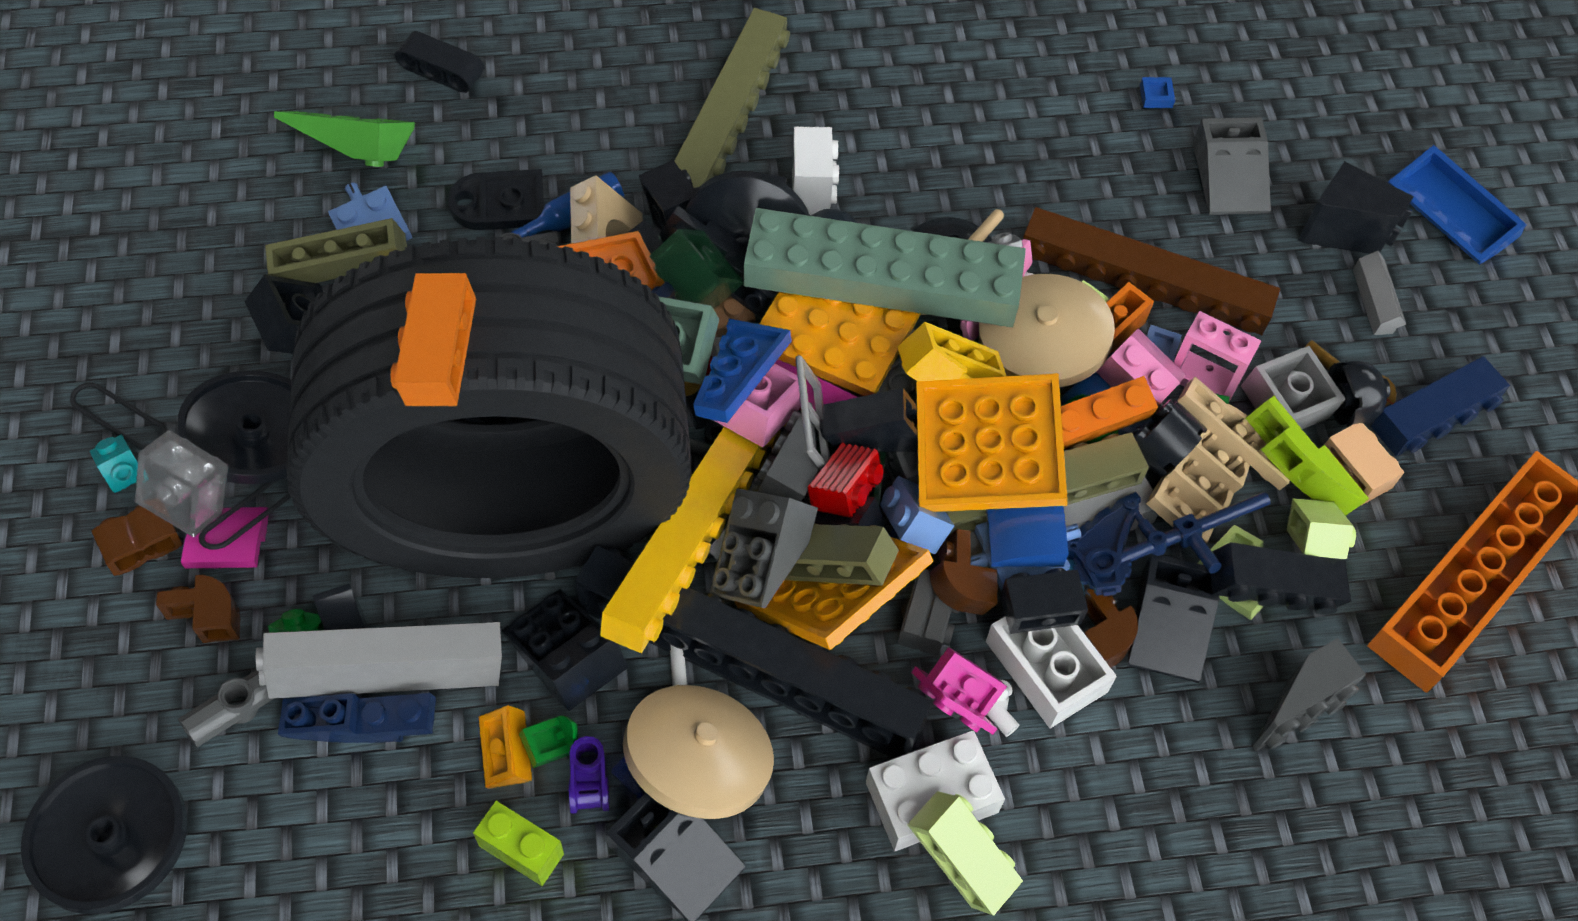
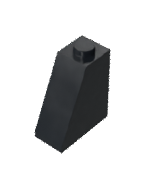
M904 388L823 405V419L820 421V431L822 437L828 440L835 449L841 443H844L846 445L851 444L852 446L856 444L859 448L863 446L865 449L869 447L871 450L875 448L878 452H918L917 405Z

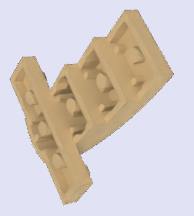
M1194 377L1185 385L1177 401L1207 428V432L1198 434L1202 437L1201 441L1176 467L1172 464L1166 469L1167 474L1160 478L1146 505L1173 527L1174 520L1191 513L1196 519L1228 507L1234 493L1244 486L1250 466L1264 480L1270 482L1278 490L1288 485L1290 480L1262 452L1261 448L1267 444L1245 419L1247 415L1236 407L1226 404L1199 379ZM1214 528L1202 532V539L1205 543H1208Z

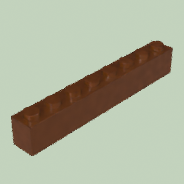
M1035 207L1023 239L1029 240L1031 243L1032 260H1039L1057 266L1062 270L1072 271L1087 276L1092 280L1119 287L1120 289L1130 282L1154 301H1161L1179 307L1184 311L1197 314L1201 311L1226 324L1259 335H1263L1272 318L1281 289Z

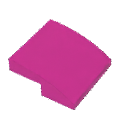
M241 507L205 535L204 540L209 544H219L226 541L267 510L268 507ZM196 508L186 534L181 564L185 569L258 567L260 545L266 539L269 515L228 546L211 550L204 548L199 543L200 532L231 508Z

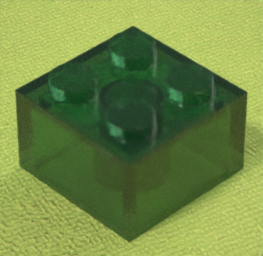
M678 229L649 256L656 264L654 270L658 276L666 282L669 281L676 290L675 297L677 300L709 305L715 309L744 283L702 230Z

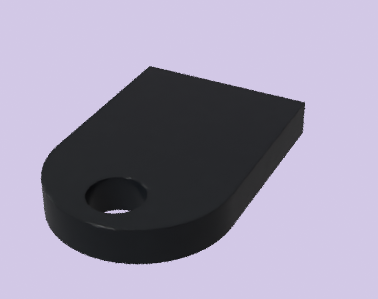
M542 169L481 172L462 177L452 186L448 195L452 217L461 226L472 230L523 227L525 224L536 219L544 208ZM462 199L472 200V202L466 206H461L457 204Z

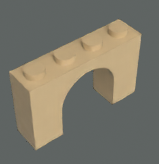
M596 175L570 187L571 244L625 234L643 221L642 213Z

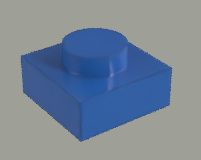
M1142 77L1140 91L1143 108H1173L1175 95L1172 78Z

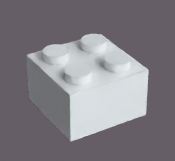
M794 127L792 190L801 198L810 215L823 209H830L831 204L837 203V185L833 184H838L839 165H836V161L833 159H838V140H832V127Z

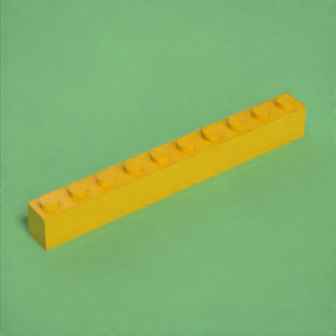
M723 427L692 474L689 489L682 505L677 508V512L674 515H671L670 520L660 523L602 612L601 637L641 654L649 641L655 642L663 627V618L666 614H673L679 602V592L682 588H689L695 575V566L697 563L703 564L710 551L711 540L713 538L719 539L726 522L725 517L727 514L730 515L736 489L749 490L753 481L754 470H761L767 457V449L769 447L773 449L781 430L764 447H761L734 431Z

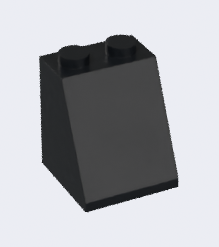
M1344 161L1316 203L1298 240L1306 244L1368 254L1376 251L1381 252L1385 244L1391 247L1401 232L1396 226L1398 225L1403 228L1412 213V210L1407 207L1414 196Z

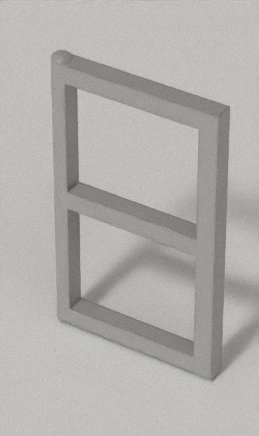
M798 355L796 356V367L806 453L821 470L830 458L828 440L822 437L820 431V421L823 419L824 405L822 387L802 356ZM806 379L813 387L816 411L808 402ZM811 422L818 430L821 455L813 445Z

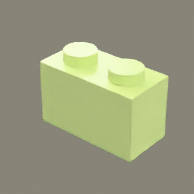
M1292 499L1287 532L1301 552L1318 557L1347 559L1349 547L1352 548L1355 544L1356 530L1334 502Z

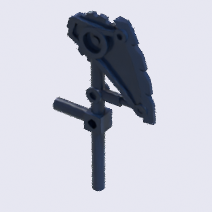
M1134 492L1119 499L1111 509L1108 506L1097 513L1092 523L1089 520L1080 527L1081 538L1067 541L1069 552L1067 560H1073L1075 564L1073 570L1078 569L1081 584H1088L1097 596H1110L1121 592V585L1125 583V578L1130 577L1131 568L1129 566H1132V561L1149 554L1163 555L1168 546L1178 542L1183 549L1190 546L1210 573H1216L1221 569L1222 564L1202 539V532L1271 504L1268 494L1262 492L1199 519H1196L1191 513L1174 520L1173 529L1164 533L1156 531L1150 521L1144 519L1140 514L1139 503H1141V497L1137 492ZM1136 519L1139 523L1138 528L1147 540L1125 549L1129 531Z

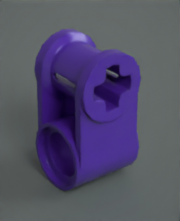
M591 736L580 737L570 748L569 804L571 814H577L579 809L602 808L603 811H610L609 781L603 745L598 739ZM591 751L598 755L596 761L589 765H584L578 761L584 752Z

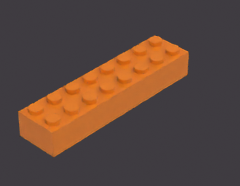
M1536 450L1371 640L1367 647L1425 693H1428L1445 676L1578 516V480Z

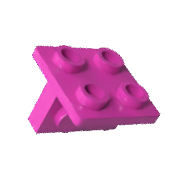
M950 647L946 649L929 674L916 666L911 673L920 681L917 687L934 699V705L950 716L954 712L960 715L959 719L975 732L983 728L992 735L995 733L997 727L985 716L1007 687L1001 680Z

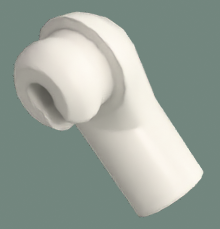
M1001 680L1007 687L987 716L1007 737L1019 727V723L1007 711L1012 687L1007 681Z

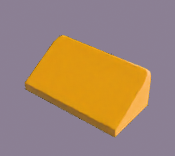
M506 705L479 716L485 788L490 789L531 781L530 759L519 736L521 730L527 728L524 711Z

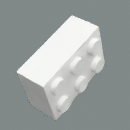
M1005 616L990 627L986 643L1049 728L1054 727L1108 693L1117 677L1078 625L1010 634Z
M974 730L870 767L866 779V785L894 852L920 842L907 824L937 791L951 795L959 794L964 797L973 807L971 813L977 821L999 813L1005 800Z

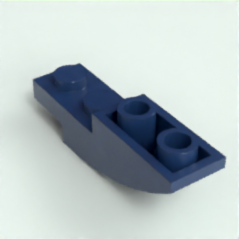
M354 693L285 698L282 702L278 735L285 738L324 742L403 741V736L433 734L436 697L431 693L359 698Z

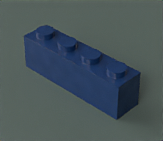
M1483 356L1384 408L1382 414L1375 419L1371 427L1396 457L1408 450L1410 453H1414L1421 449L1428 442V439L1444 437L1453 429L1454 425L1458 423L1462 426L1468 424L1478 416V412L1484 409L1487 412L1494 410L1504 401L1501 396L1510 385Z

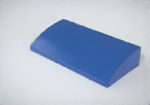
M1435 145L1388 181L1389 184L1414 196L1410 204L1479 265L1518 239L1527 225Z
M1064 506L986 509L991 567H1064L1069 555Z

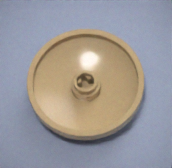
M1034 274L1022 277L1019 308L1013 328L979 322V342L999 352L1006 376L1058 373L1059 387L1078 383L1094 374L1107 360L1112 349L1115 332L1112 312L1105 300L1094 289L1076 279L1056 274Z
M677 685L662 688L651 693L636 706L624 732L623 751L633 778L658 803L683 815L703 819H719L739 814L751 807L760 798L772 775L774 765L773 749L768 734L760 721L750 710L732 697L710 688L694 685Z

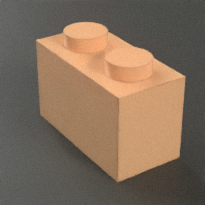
M1363 423L1349 426L1329 437L1325 443V446L1368 496L1369 500L1365 503L1392 489L1404 474L1398 461L1379 443L1376 435Z

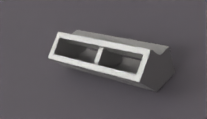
M1379 251L1359 258L1353 268V273L1373 334H1393L1397 328L1406 325V321L1385 259Z

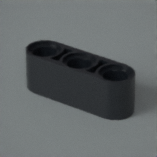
M413 31L395 52L396 61L404 69L462 93H467L485 71L484 63L476 55L418 31Z

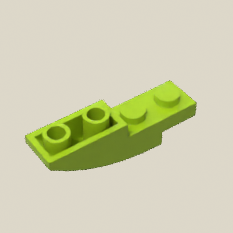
M1275 396L1268 399L1245 418L1267 444L1261 448L1262 452L1286 478L1312 500L1334 502L1345 516L1369 500L1368 496L1325 445L1318 449Z

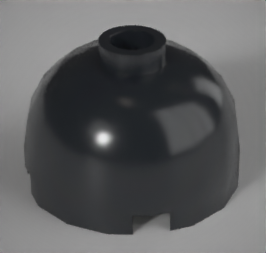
M1345 361L1334 363L1330 367L1328 374L1346 399L1333 414L1340 425L1347 424L1345 428L1358 423L1366 425L1382 414L1387 398L1390 396V384L1373 365L1363 361Z

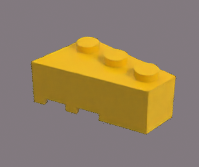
M924 322L897 346L902 361V368L907 375L918 382L1006 376L997 350L927 322Z

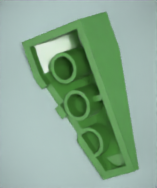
M274 111V118L351 158L365 160L366 166L383 167L384 161L397 160L415 128V122L380 118L360 119L357 116L331 117V114L300 111Z

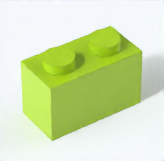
M495 801L473 832L479 847L540 886L544 885L564 855L560 840L498 801Z

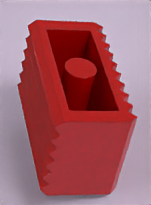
M841 443L807 487L811 506L817 507V511L852 518L853 513H856V510L859 507H863L866 503L869 491L872 492V488L875 485H879L882 481L884 469L883 465L880 464L878 451L875 448L871 450L869 447L865 449L863 446L859 448L856 444L852 446L851 444Z

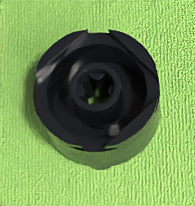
M1169 399L1166 403L1162 402L1150 417L1152 420L1147 425H1144L1142 428L1138 426L1132 431L1149 466L1148 469L1157 478L1167 474L1163 468L1168 463L1176 467L1201 441L1202 437L1198 434L1207 432V428L1177 400L1172 402Z

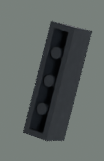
M1232 542L1212 551L1222 564L1219 571L1210 573L1212 594L1228 597L1229 601L1242 602L1252 600L1257 601L1260 606L1286 605L1288 610L1313 609L1316 614L1320 615L1335 613L1337 607L1351 602L1346 561Z

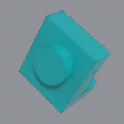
M122 434L115 438L103 439L94 449L90 450L97 468L114 493L145 478L144 471Z

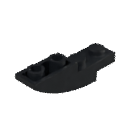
M679 206L660 232V236L713 273L708 281L761 319L764 317L779 292L744 287V261L747 250L728 232L712 220L705 226Z

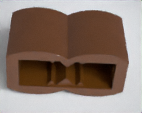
M161 500L143 502L126 516L107 518L91 531L106 565L114 576L130 572L142 566L148 560L160 558L183 545Z

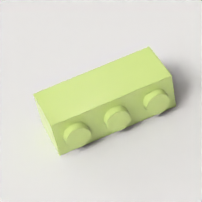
M937 791L907 825L971 908L994 916L1023 882L1014 870L1015 862L1008 854L998 849L992 841L994 839L993 833L984 824L976 820L971 813L973 807L964 797L959 794L951 795Z

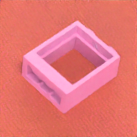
M1199 311L1174 360V363L1186 374L1180 385L1185 387L1192 378L1196 377L1215 394L1229 396L1230 402L1261 340ZM1223 331L1229 332L1230 335H1225ZM1192 345L1201 347L1237 365L1238 368L1234 373L1191 352Z

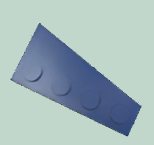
M729 319L726 325L727 333L722 335L719 342L720 350L718 355L713 356L710 363V374L705 376L693 404L695 416L728 423L792 342L790 330Z

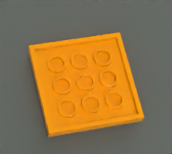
M779 292L759 324L790 330L792 342L778 358L779 360L796 367V356L800 355L816 376L862 396H867L878 392L899 354L897 346L910 335L921 313Z
M1058 373L916 382L919 507L933 512L1067 506Z
M891 537L899 552L883 586L784 580L765 609L736 601L735 603L738 609H746L764 622L781 625L789 633L831 650L840 644L861 623L867 621L875 611L891 600L911 580L918 577L933 562V559L928 549Z

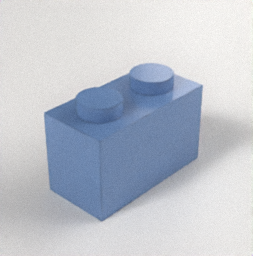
M900 476L896 478L893 485L888 487L883 494L880 505L899 539L928 549L930 553L936 554L954 527L945 511L933 512L919 507V485Z

